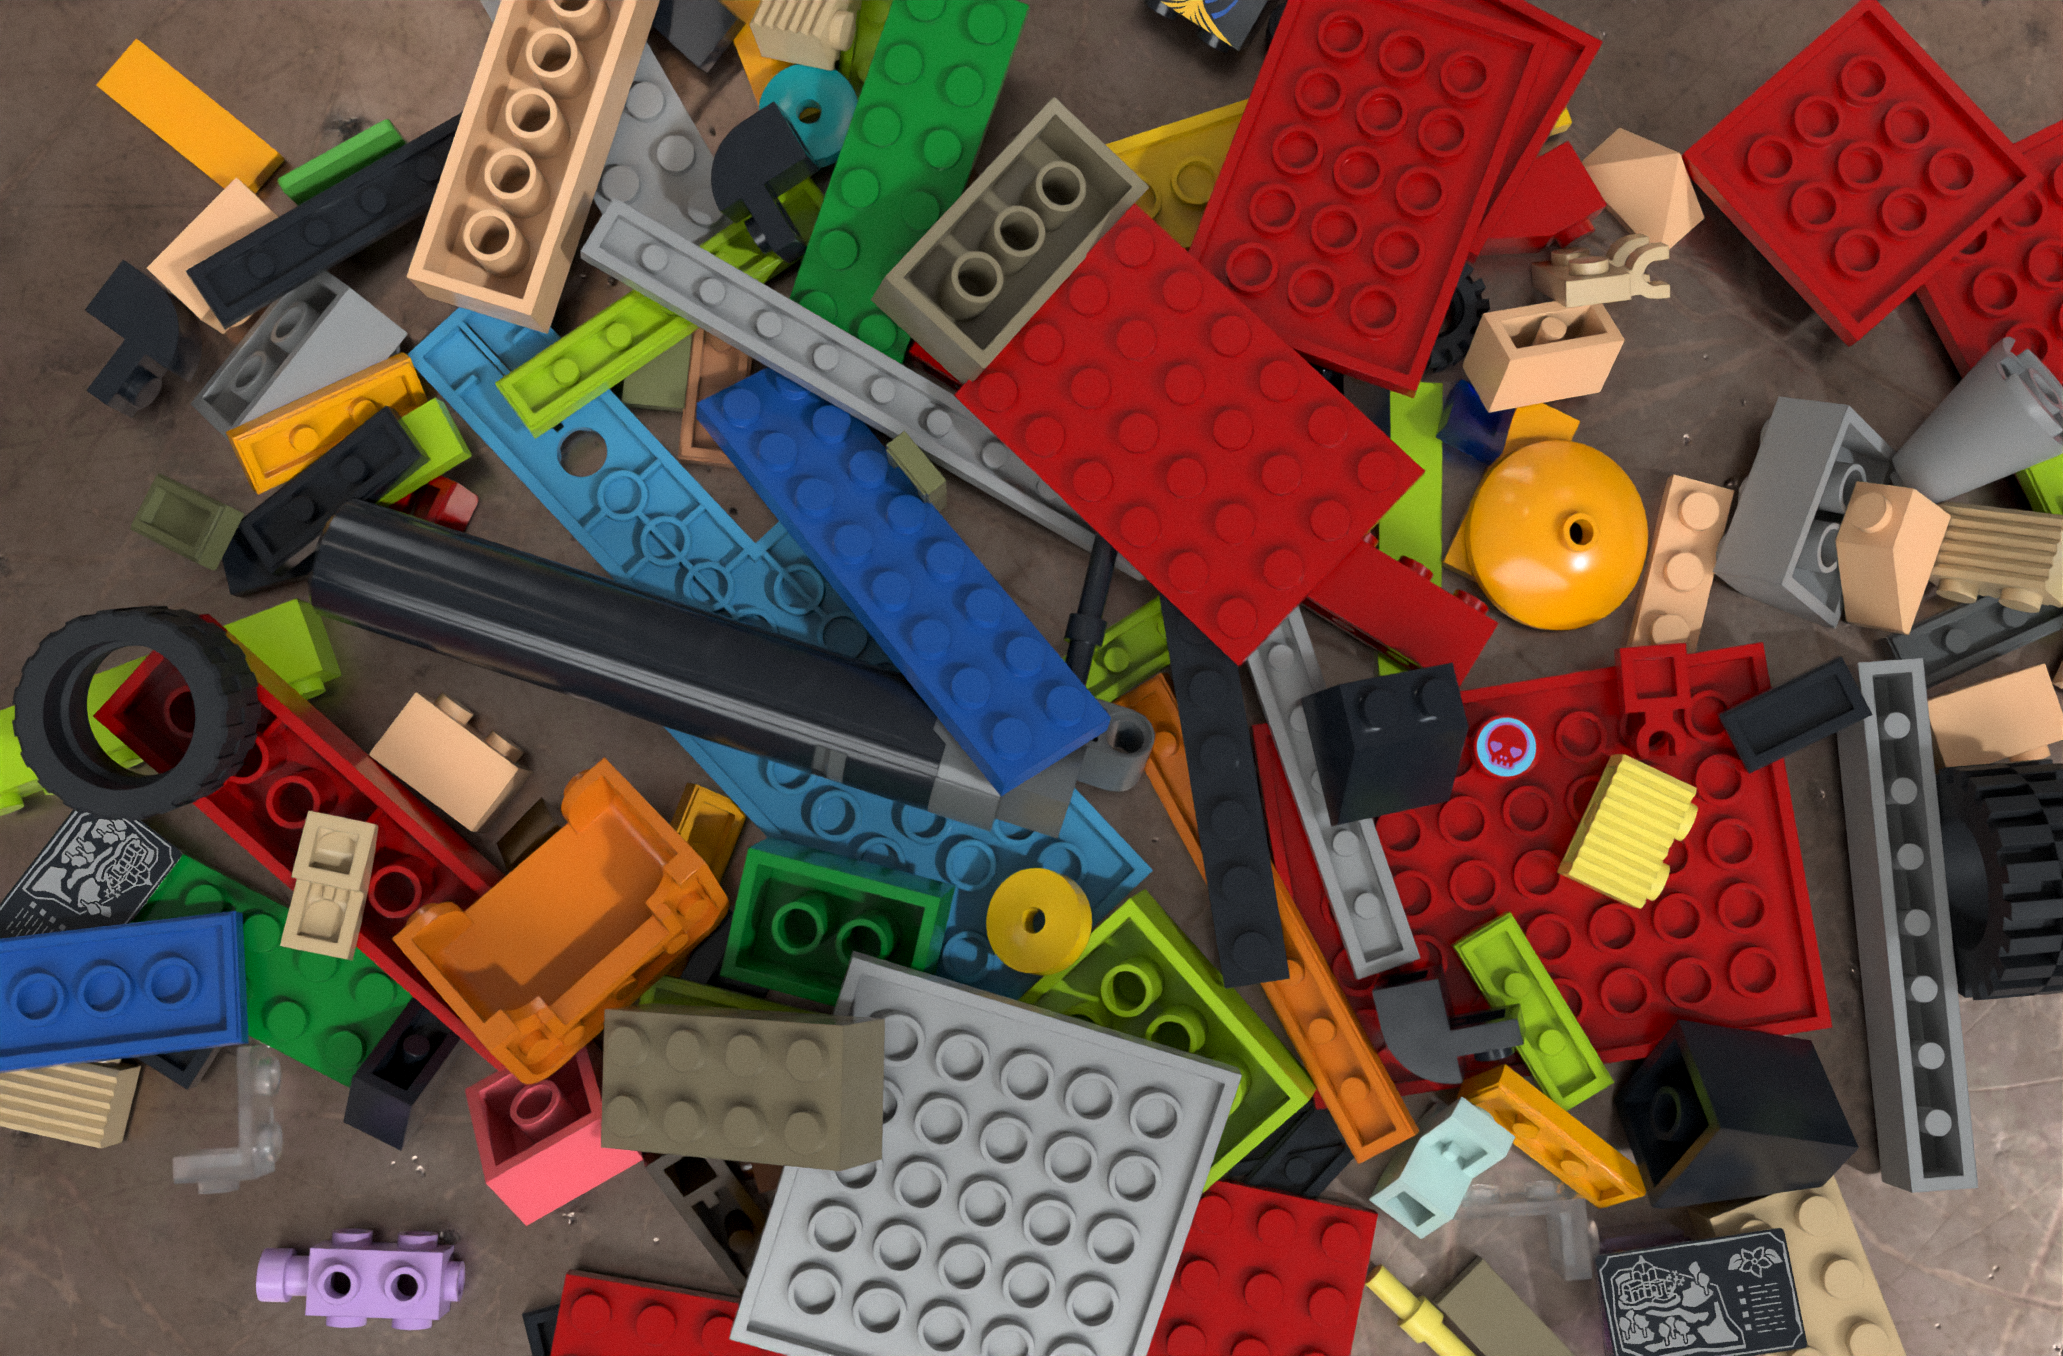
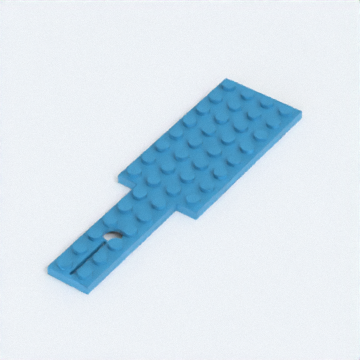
M459 307L407 354L411 358L414 367L615 581L900 672L780 521L755 543L610 389L561 421L564 427L558 432L551 428L534 439L495 385V382L510 373L509 369L477 337L469 326L512 371L561 339L551 327L548 334ZM474 343L485 353V355L474 345ZM490 360L501 370V372L490 362ZM578 430L594 431L600 434L607 446V457L604 465L596 473L586 477H577L567 473L560 462V447L563 441L571 433ZM665 727L767 838L773 837L956 885L935 976L1007 998L1018 1000L1043 976L1019 972L1008 967L997 957L989 943L986 930L988 907L995 891L1008 877L1029 868L1048 869L1068 876L1082 888L1089 901L1093 928L1153 871L1076 788H1074L1058 839L995 819L992 830L989 832ZM1039 911L1033 919V928L1036 933L1045 924V916L1042 911Z

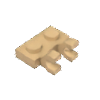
M1640 233L1627 235L1611 244L1606 257L1590 255V249L1586 247L1551 251V260L1531 262L1532 287L1566 308L1631 300V296L1642 295L1650 299L1670 298V284L1664 281L1650 282V275L1645 273L1647 265L1651 262L1669 259V245L1662 242L1649 244V237Z

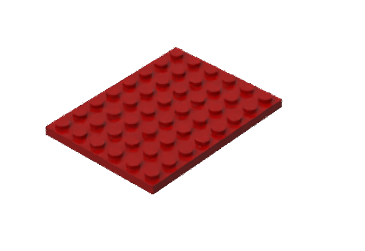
M1763 642L1687 654L1692 708L1673 710V720L1681 726L1687 739L1685 754L1679 756L1669 755L1667 737L1662 732L1656 731L1650 736L1648 742L1650 758L1636 759L1634 757L1630 740L1634 729L1640 724L1639 713L1620 714L1615 666L1460 691L1468 723V731L1449 801L1372 818L1420 959L1361 979H1356L1353 974L1268 724L1263 723L1250 726L1273 865L1400 1096L1461 1087L1462 1083L1444 1084L1426 1080L1409 1071L1394 1057L1384 1040L1372 994L1378 977L1443 964L1455 1015L1490 1009L1451 944L1506 911L1511 912L1603 1064L1648 1057L1678 1019L1781 1036L1833 1028L1784 757L1749 774L1746 772L1717 716L1718 713L1771 688ZM1508 714L1524 719L1533 727L1539 740V754L1536 763L1530 771L1516 779L1499 780L1486 776L1476 767L1470 754V741L1474 730L1484 720L1497 715ZM1625 754L1697 788L1696 794L1691 800V803L1698 807L1695 821L1682 841L1674 839L1673 844L1669 847L1668 855L1663 860V863L1670 866L1666 884L1654 901L1646 898V902L1641 909L1622 904L1557 873L1611 755ZM1516 1051L1508 1057L1483 1062L1476 1061L1474 1054L1464 1055L1467 1064L1464 1080L1504 1064L1521 1077L1531 1076ZM1316 1088L1312 1095L1314 1107L1316 1110L1326 1109L1327 1106Z

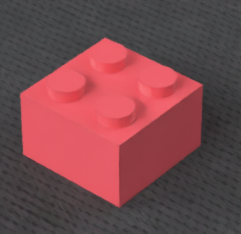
M593 1040L586 1044L556 1072L538 1083L524 1084L505 1068L501 1073L496 1071L465 1089L485 1182L526 1226L644 1160L641 1151L601 1148L603 1052Z

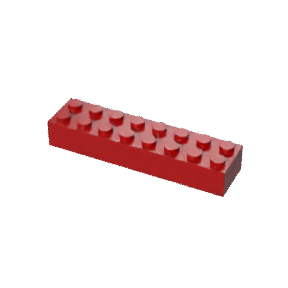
M200 614L199 618L209 623L214 622L226 631L225 635L234 644H238L247 656L245 660L251 672L254 671L259 685L256 688L258 702H261V718L257 722L256 733L258 735L254 747L248 751L244 758L245 763L236 775L229 777L223 783V787L211 795L196 800L193 804L293 892L297 879L291 876L308 810L378 825L372 873L356 947L501 1073L506 1067L487 1050L392 938L405 928L408 919L421 907L430 903L453 902L463 911H466L501 881L505 875L210 614ZM155 650L145 658L93 715L95 719L158 774L172 769L182 760L191 743L195 727L194 701L187 682L179 670L167 658Z

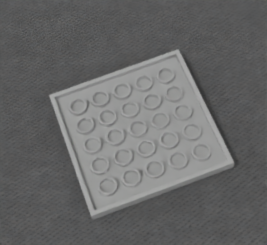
M853 951L832 1015L885 1018L882 1159L843 1171L783 1166L731 1326L729 1339L787 1356H1146L1242 1077L1239 1068Z

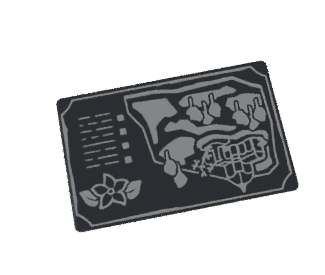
M72 810L0 903V939L129 924L182 857V852L141 820L128 821L124 818H117L110 821L94 818L93 814L84 811L77 812Z
M1782 1228L1602 1254L1595 1257L1614 1356H1755L1803 1349L1807 1346L1785 1232Z

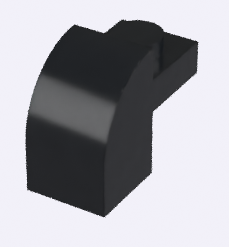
M774 101L742 121L723 139L713 160L711 187L716 205L722 214L735 224L752 214V217L744 221L757 246L765 255L773 250L775 254L789 264L805 254L807 244L778 197L818 172L820 168L789 116Z
M123 259L85 311L125 340L86 391L105 405L132 418L138 409L147 407L157 397L162 387L161 379L168 370L188 382L191 381L200 362L202 337L194 314L180 299Z
M1443 964L1379 976L1372 990L1381 1031L1388 1048L1405 1068L1426 1080L1444 1084L1463 1083L1467 1067L1464 1055L1474 1054L1476 1061H1493L1512 1055L1515 1052L1514 1046L1524 1045L1526 1027L1520 1003L1455 1015Z

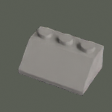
M325 271L272 302L190 404L228 440L225 432L398 354L400 343L408 333L349 286Z
M1779 396L1771 418L1765 422L1761 430L1760 447L1750 474L1743 480L1740 486L1738 506L1729 530L1718 544L1716 564L1713 572L1742 595L1818 625L1836 629L1844 608L1835 542L1856 481L1889 485L1891 481L1890 474L1895 470L1892 457L1896 451L1849 405Z

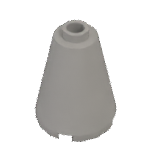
M2011 337L2001 339L1986 352L1892 457L1895 470L1890 474L1894 486L1914 488L1933 503L1938 504L2063 454L2062 385L2029 349L2016 356L2011 352L2016 340Z

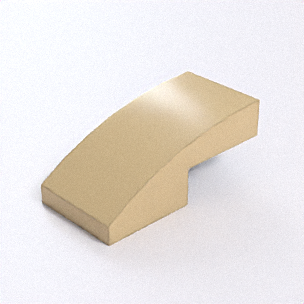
M308 810L291 876L297 879L280 946L353 961L370 884L378 825Z

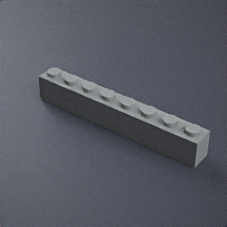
M1923 658L1854 663L1847 665L1873 715L1838 731L1837 741L1882 1182L1911 1193L1978 1188Z

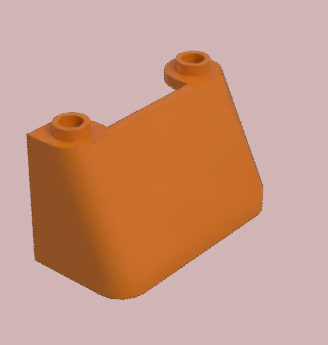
M605 757L591 769H586L576 774L566 785L561 812L568 823L466 911H463L453 902L427 904L413 913L408 919L405 928L392 938L487 1050L517 1079L527 1085L538 1083L561 1068L604 1029L605 1009L630 1006L720 925L730 906L728 897L707 863Z

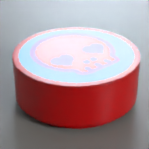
M1508 714L1497 715L1484 720L1474 730L1470 741V754L1476 767L1486 776L1499 780L1516 779L1525 775L1536 763L1539 754V740L1533 727L1524 719Z

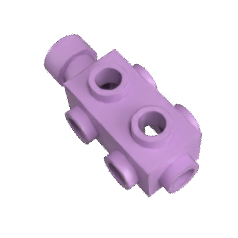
M336 1229L332 1231V1241L324 1240L311 1247L309 1256L297 1255L296 1250L293 1248H265L258 1264L256 1293L258 1300L264 1302H289L292 1296H307L305 1315L326 1316V1325L330 1327H360L367 1324V1318H392V1328L421 1330L431 1328L432 1320H439L450 1311V1301L459 1302L461 1300L465 1283V1264L463 1261H453L454 1245L438 1244L437 1232L403 1231L398 1233L397 1243L372 1242L373 1230ZM335 1272H343L349 1277L351 1287L348 1294H340L334 1290ZM401 1274H409L417 1281L418 1289L415 1296H405L399 1291L397 1283Z

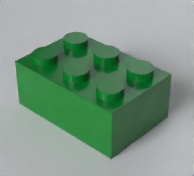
M768 837L748 847L720 976L835 1007L853 951L935 975L956 885Z

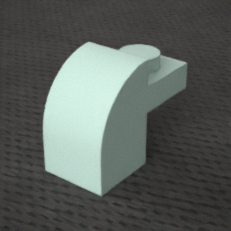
M1462 1096L1449 1106L1440 1100L1418 1121L1416 1125L1419 1132L1415 1136L1403 1141L1389 1161L1369 1198L1371 1202L1420 1239L1453 1219L1472 1179L1505 1158L1515 1139L1513 1134L1495 1122V1119L1489 1112L1471 1104Z

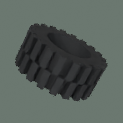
M2039 759L1939 769V774H1935L1958 993L1965 998L1973 997V1001L2063 993V764H2053L2052 759Z

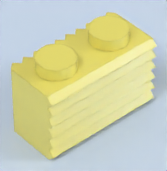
M1625 754L1611 755L1557 873L1622 904L1641 909L1646 902V898L1654 901L1666 884L1670 866L1663 863V860L1668 855L1669 847L1673 844L1674 839L1682 841L1695 821L1698 807L1692 804L1691 800L1695 796L1697 788Z

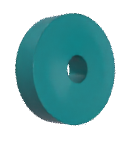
M800 64L785 68L776 74L765 87L760 99L759 110L774 101L789 116L819 168L837 162L858 102L852 85L835 69L829 71ZM807 108H816L821 111L820 118L812 124H805L799 120L800 114Z

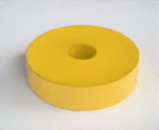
M1043 868L1024 869L1008 877L992 896L986 917L987 936L997 957L1008 967L1016 971L1034 975H1051L1071 966L1086 948L1092 929L1091 907L1082 888L1068 876ZM1039 911H1042L1045 916V924L1036 933L1033 928V919Z

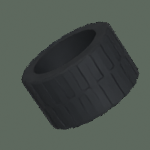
M150 605L100 610L96 614L78 616L65 622V626L60 630L50 632L39 643L40 647L34 655L27 658L21 669L23 674L18 687H15L12 704H15V720H12L14 737H18L22 750L20 755L27 768L30 767L39 779L37 782L49 794L53 793L63 800L64 805L77 812L84 811L93 814L94 818L110 821L117 818H124L128 821L142 820L196 802V800L211 795L223 787V783L229 777L236 775L244 765V758L248 751L254 747L258 735L256 733L257 722L261 718V702H258L256 687H259L255 673L254 671L251 672L245 660L247 656L238 644H234L225 635L226 631L214 622L209 623L199 618V614L185 609L173 610L168 609V606ZM127 646L148 647L167 658L184 677L194 701L195 727L187 752L178 765L156 775L135 773L111 759L94 737L88 719L87 697L90 683L96 670L111 652Z

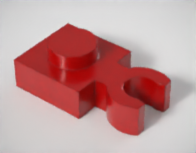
M1686 643L1614 649L1620 714L1639 713L1640 724L1634 729L1630 740L1634 757L1636 759L1650 758L1648 742L1650 736L1656 731L1662 732L1667 737L1670 756L1684 755L1687 739L1681 726L1673 720V710L1692 708Z

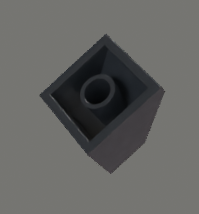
M1453 663L1342 683L1301 698L1331 827L1449 801L1468 731V723Z

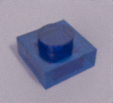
M1460 379L1448 394L1435 437L1490 466L1503 453L1515 408L1488 413L1473 385Z

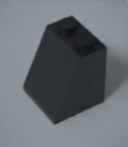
M1678 1019L1613 1099L1653 1208L1666 1209L1823 1187L1859 1148L1811 1040Z

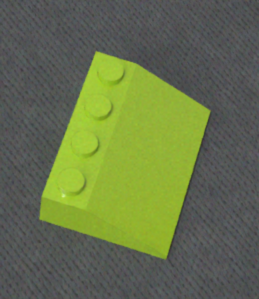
M1146 889L1129 898L1090 934L1086 948L1071 966L1061 972L1045 975L1017 1000L1239 1068L1242 1077L1202 1193L1311 1099L1317 1088L1308 1071L1234 988H1224L1221 973Z

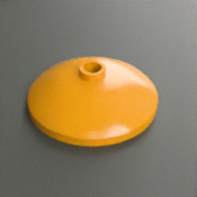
M1565 440L1534 443L1506 455L1481 480L1472 497L1467 513L1465 526L1466 552L1472 573L1479 587L1491 603L1502 613L1532 628L1556 631L1577 629L1593 624L1609 615L1624 602L1636 585L1645 563L1648 547V526L1645 509L1641 497L1629 476L1616 462L1599 450L1582 443ZM1573 522L1580 525L1583 533L1582 539L1578 544L1572 541L1569 533Z

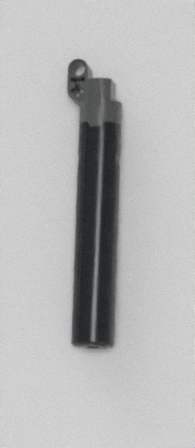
M353 497L351 501L337 508L327 521L318 539L312 570L309 572L308 596L315 613L989 832L992 830L995 819L1058 839L1076 781L1109 791L1120 792L1129 790L1140 780L1154 745L1155 732L1152 724L1144 715L1132 709L1095 698L1111 716L1107 731L1008 793L1000 796L900 672ZM1112 747L1121 748L1127 751L1128 754L1120 753L1114 750Z

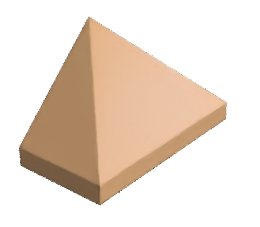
M1619 128L1582 161V164L1607 204L1605 208L1630 235L1641 233L1648 236L1649 244L1662 242L1669 245L1670 250L1705 218L1681 154L1677 151Z

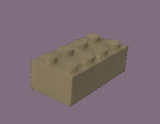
M1053 97L886 275L871 301L962 385L969 379L973 382L1087 257L1086 254L1136 203L1150 186L1059 100Z
M660 1003L605 1009L601 1148L843 1171L881 1160L885 1018Z

